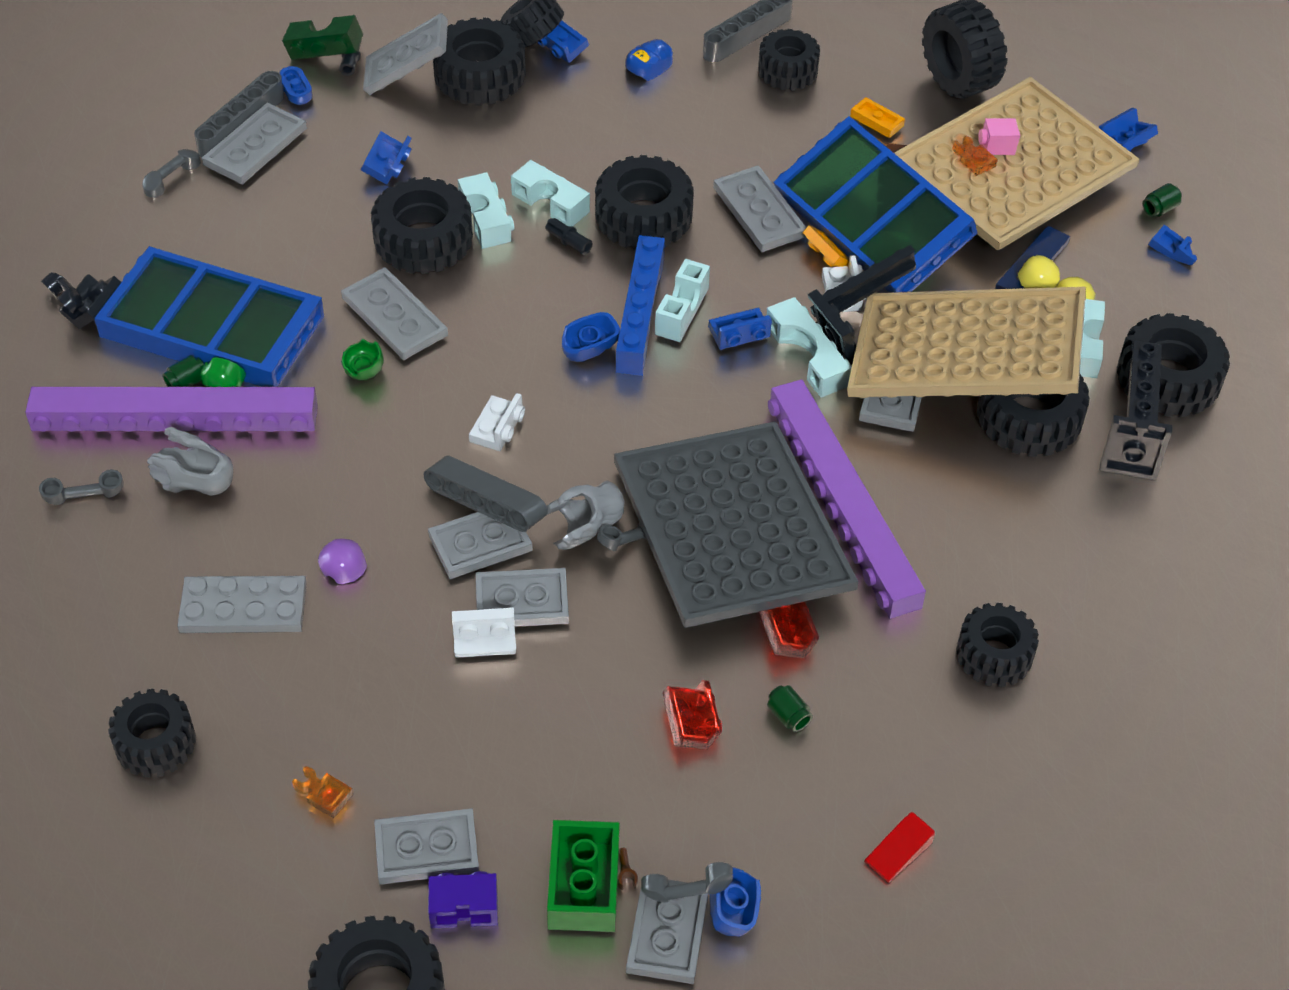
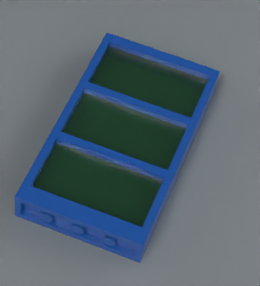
M850 116L838 123L828 135L818 140L812 149L805 155L800 156L796 163L785 172H782L773 182L776 189L794 210L816 229L821 230L848 257L855 255L857 264L861 265L864 271L870 268L871 265L891 256L897 250L911 245L915 252L916 269L884 287L889 293L912 292L978 234L975 221L971 216Z
M149 246L143 255L138 257L134 267L124 276L121 284L94 319L99 337L176 361H181L190 355L195 359L199 358L203 364L205 362L209 364L214 357L227 359L244 369L246 373L244 382L260 387H278L324 318L322 297Z

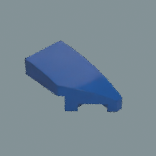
M1165 224L1148 243L1156 251L1178 262L1193 265L1197 260V256L1193 255L1190 247L1192 243L1191 236H1187L1184 239Z

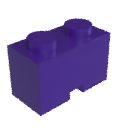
M477 871L469 875L441 873L437 876H429L428 914L430 929L457 928L458 921H471V927L498 926L496 873L489 874L484 871Z

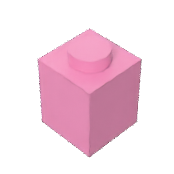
M986 118L983 129H980L978 134V141L980 145H983L985 155H1015L1020 139L1016 119Z

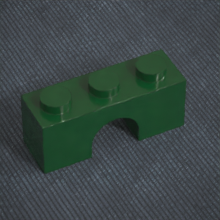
M350 15L333 17L330 25L319 31H316L312 20L292 22L289 24L282 42L291 60L356 53L364 34L356 16Z

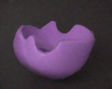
M350 539L333 540L323 547L318 556L319 567L324 576L332 577L337 584L354 582L364 574L367 568L366 559L361 547Z

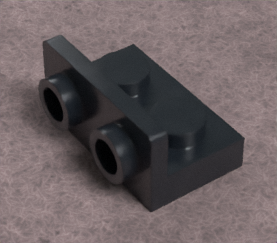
M90 274L86 275L76 287L82 298V306L73 314L63 305L59 310L60 313L78 329H81L95 320L94 318L121 284V281L115 276L106 281L102 279L97 281Z

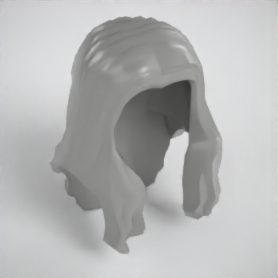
M173 427L165 429L164 434L169 436L168 439L170 441L180 443L189 448L187 450H181L178 447L163 448L160 452L152 454L148 458L147 463L150 464L148 465L150 475L155 481L163 485L164 490L174 493L184 490H195L214 496L228 489L233 478V464L228 456L196 435L177 430Z
M608 480L597 487L579 485L566 490L559 499L547 505L548 514L559 510L568 522V530L565 537L553 544L558 549H572L591 540L598 534L601 526L613 525L619 521L624 513L625 506L620 489ZM582 495L585 497L584 500L571 499Z

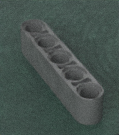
M760 0L708 30L704 34L703 58L709 62L721 61L791 19L793 0Z
M267 71L262 73L195 130L196 146L201 158L267 102L274 106L282 102L284 90L282 77L278 72Z
M448 455L423 473L426 484L433 491L520 532H526L548 514L545 502L536 494Z

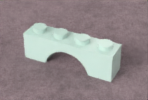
M795 297L767 307L766 316L769 315L772 319L771 334L779 344L799 345L808 350L813 356L808 365L807 381L817 394L822 398L847 388L852 366L838 352L835 343L830 341L823 333L820 324L815 323L811 318L807 308L802 306Z

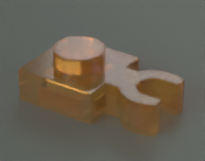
M964 136L962 144L957 140L953 143V152L961 155L960 161L976 176L996 167L998 159L984 146L979 145L975 147L973 140L969 136Z
M305 766L303 773L309 780L307 782H300L294 778L292 781L293 788L300 794H308L306 797L310 805L334 819L353 796V789L328 773L322 779H319L314 769Z

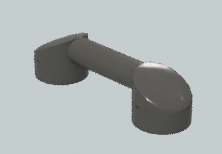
M189 149L179 150L175 158L159 170L151 171L144 177L142 183L144 194L148 197L162 195L165 191L163 179L180 166L186 170L198 168L201 164L199 154Z
M111 469L104 471L100 475L99 483L64 488L59 479L47 478L40 484L39 492L47 503L60 505L66 499L100 494L108 498L114 497L122 490L124 481L120 472Z
M640 523L638 528L623 533L615 526L603 525L600 527L597 535L598 541L612 551H617L618 546L642 538L647 539Z
M724 862L711 863L705 868L706 880L668 886V878L666 876L650 874L641 879V891L647 897L662 903L706 893L716 894L725 890L731 884L733 868L730 864Z

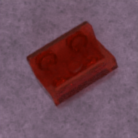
M805 601L758 612L774 655L806 658L819 640L818 632Z
M702 680L695 689L667 686L662 692L674 745L678 747L708 749L722 733V723L718 717L715 696L712 693L710 682Z

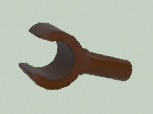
M620 848L621 872L618 875V888L623 890L622 880L624 878H631L635 889L637 887L638 875L629 866L627 849Z

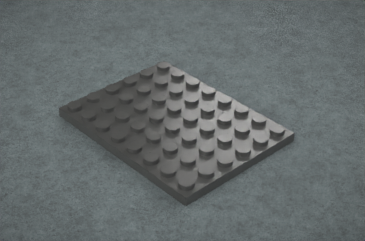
M776 421L614 454L616 468L684 628L858 589V580Z

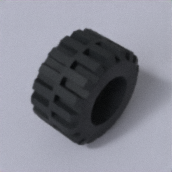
M518 0L503 14L500 21L504 25H510L522 37L525 47H528L552 32L561 22L564 11L556 0Z
M780 29L777 32L769 33V36H765L763 42L760 43L758 63L760 78H763L766 84H771V87H778L780 90L790 89L792 91L797 88L803 89L805 85H811L813 80H816L818 74L820 46L817 44V40L811 38L810 34L802 33L803 31Z
M990 603L983 604L982 609L977 606L972 610L971 614H967L964 623H962L956 648V654L959 655L958 662L960 665H965L963 671L967 675L972 673L975 681H986L985 685L992 686V683H997L998 687H1005L1006 682H1009L1011 685L1016 684L1018 678L1023 679L1026 677L1036 654L1039 634L1038 630L1034 629L1035 623L1033 620L1026 619L1027 614L1022 610L1017 612L1015 610L1016 607L1012 605L1004 607L1003 603H996L995 606H991ZM985 641H999L1009 648L998 649L990 646Z
M147 689V693L144 694L138 691L133 693V698L129 699L126 697L123 699V706H116L113 710L114 717H110V728L108 729L114 751L121 765L125 769L129 768L130 772L134 775L142 772L143 777L150 778L153 773H157V776L160 777L165 775L164 771L170 770L171 773L178 769L177 764L179 763L184 765L188 760L186 754H192L194 750L193 743H196L195 730L185 702L180 701L179 696L174 693L169 696L168 691L163 689L159 693H156L154 689ZM154 727L166 728L162 734L154 738H138L148 729Z

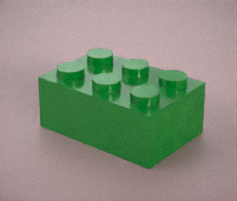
M553 820L547 903L548 930L615 932L620 822Z

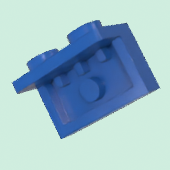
M562 20L552 32L537 42L541 47L546 46L556 58H562L568 63L589 46L587 38Z
M1130 108L1099 126V129L1130 152L1131 149L1147 143L1150 138L1158 135L1157 125L1138 121L1136 108Z
M380 131L360 170L387 185L392 176L397 178L404 165L400 161L405 162L412 148L408 147L412 138L407 135L405 141L401 143Z
M758 307L710 319L708 328L721 350L769 338L772 319L769 315L763 316Z

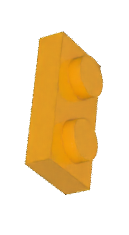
M867 97L856 104L850 113V117L888 138H891L905 124L904 117Z
M808 225L803 232L809 239L807 244L816 252H821L825 256L823 260L830 267L848 266L849 258L821 230Z

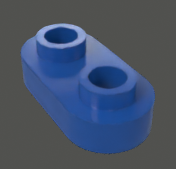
M288 66L279 72L282 77L283 90L290 102L303 105L312 99V88L302 69Z

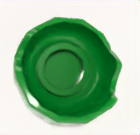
M361 339L357 344L350 345L343 352L341 363L349 377L363 381L374 378L381 371L384 358L382 350L376 341L370 343L365 339Z
M218 357L212 358L209 364L205 362L200 372L202 384L205 387H241L246 378L244 369L238 364Z

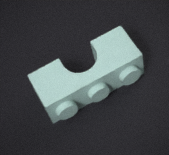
M532 160L528 161L511 175V192L513 196L530 206L540 199H550L551 218H556L569 227L574 226L590 212L589 192Z
M487 172L458 179V191L463 192L470 203L471 214L473 213L474 233L481 248L484 249L512 242L511 231L515 229L512 216H507L504 199H499L498 197L499 193L496 182H491Z
M688 259L684 260L675 276V287L672 296L665 294L656 311L655 335L681 342L709 289L710 266Z
M1086 299L1080 365V374L1083 377L1097 378L1103 360V340L1098 339L1104 323L1105 301Z

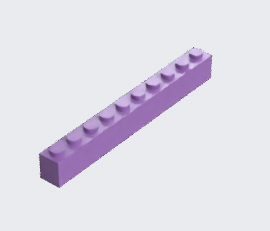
M801 379L771 388V398L768 400L769 412L777 418L783 436H787L790 441L792 453L795 457H799L805 476L807 478L810 477L816 496L819 499L822 498L825 503L828 517L830 520L834 519L838 526L839 536L843 542H847L854 563L860 565L865 583L873 588L878 606L885 610L889 619L922 609L926 590L804 381Z
M31 387L25 413L31 431L159 432L165 431L168 427L184 432L315 431L318 404L315 387Z

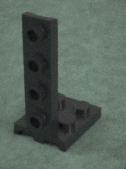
M911 245L897 250L881 262L871 265L867 270L850 277L839 286L827 290L823 295L817 289L808 294V298L814 304L810 309L812 315L817 319L815 323L820 324L823 333L830 341L835 343L838 352L844 359L850 362L851 366L856 350V344L852 337L855 335V332L848 321L843 322L840 318V313L916 269L915 252Z
M1136 340L1133 342L1127 417L1114 415L1101 457L1099 471L1157 480L1172 434V425L1158 423L1162 345Z

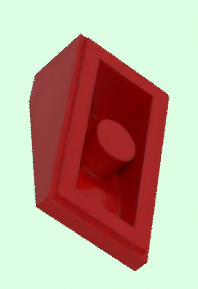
M910 812L868 855L864 862L886 882L890 883L933 843L935 831L914 812Z

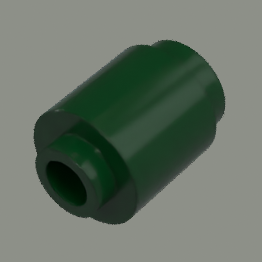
M1170 183L1161 186L1147 194L1142 202L1144 211L1150 217L1164 215L1181 204V191L1177 186Z
M190 355L168 367L167 371L162 374L163 380L167 387H192L202 381L200 372L204 364L199 358L195 359Z
M780 685L769 694L768 708L787 729L791 728L793 732H798L805 728L812 720L813 715L810 713V707L792 686L787 685L783 687Z

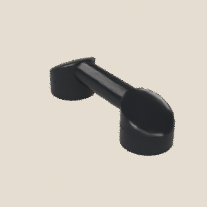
M51 272L41 280L55 296H58L63 291L57 299L73 314L82 306V298L79 292L63 276Z

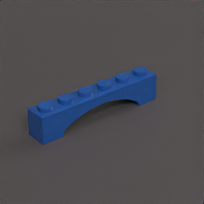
M643 235L638 237L616 348V373L643 376L653 306L664 264L665 238Z

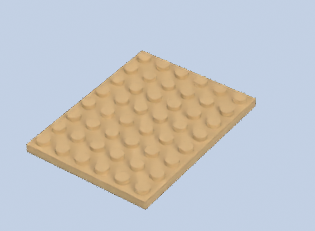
M1032 77L1023 80L894 152V154L971 216L975 221L978 235L998 251L1136 168L1140 160ZM986 118L1016 119L1020 139L1015 155H985L983 145L979 144L978 134L979 130L983 129Z
M1086 287L874 293L867 297L847 386L848 397L1008 396L1011 394L1067 395L1078 393Z

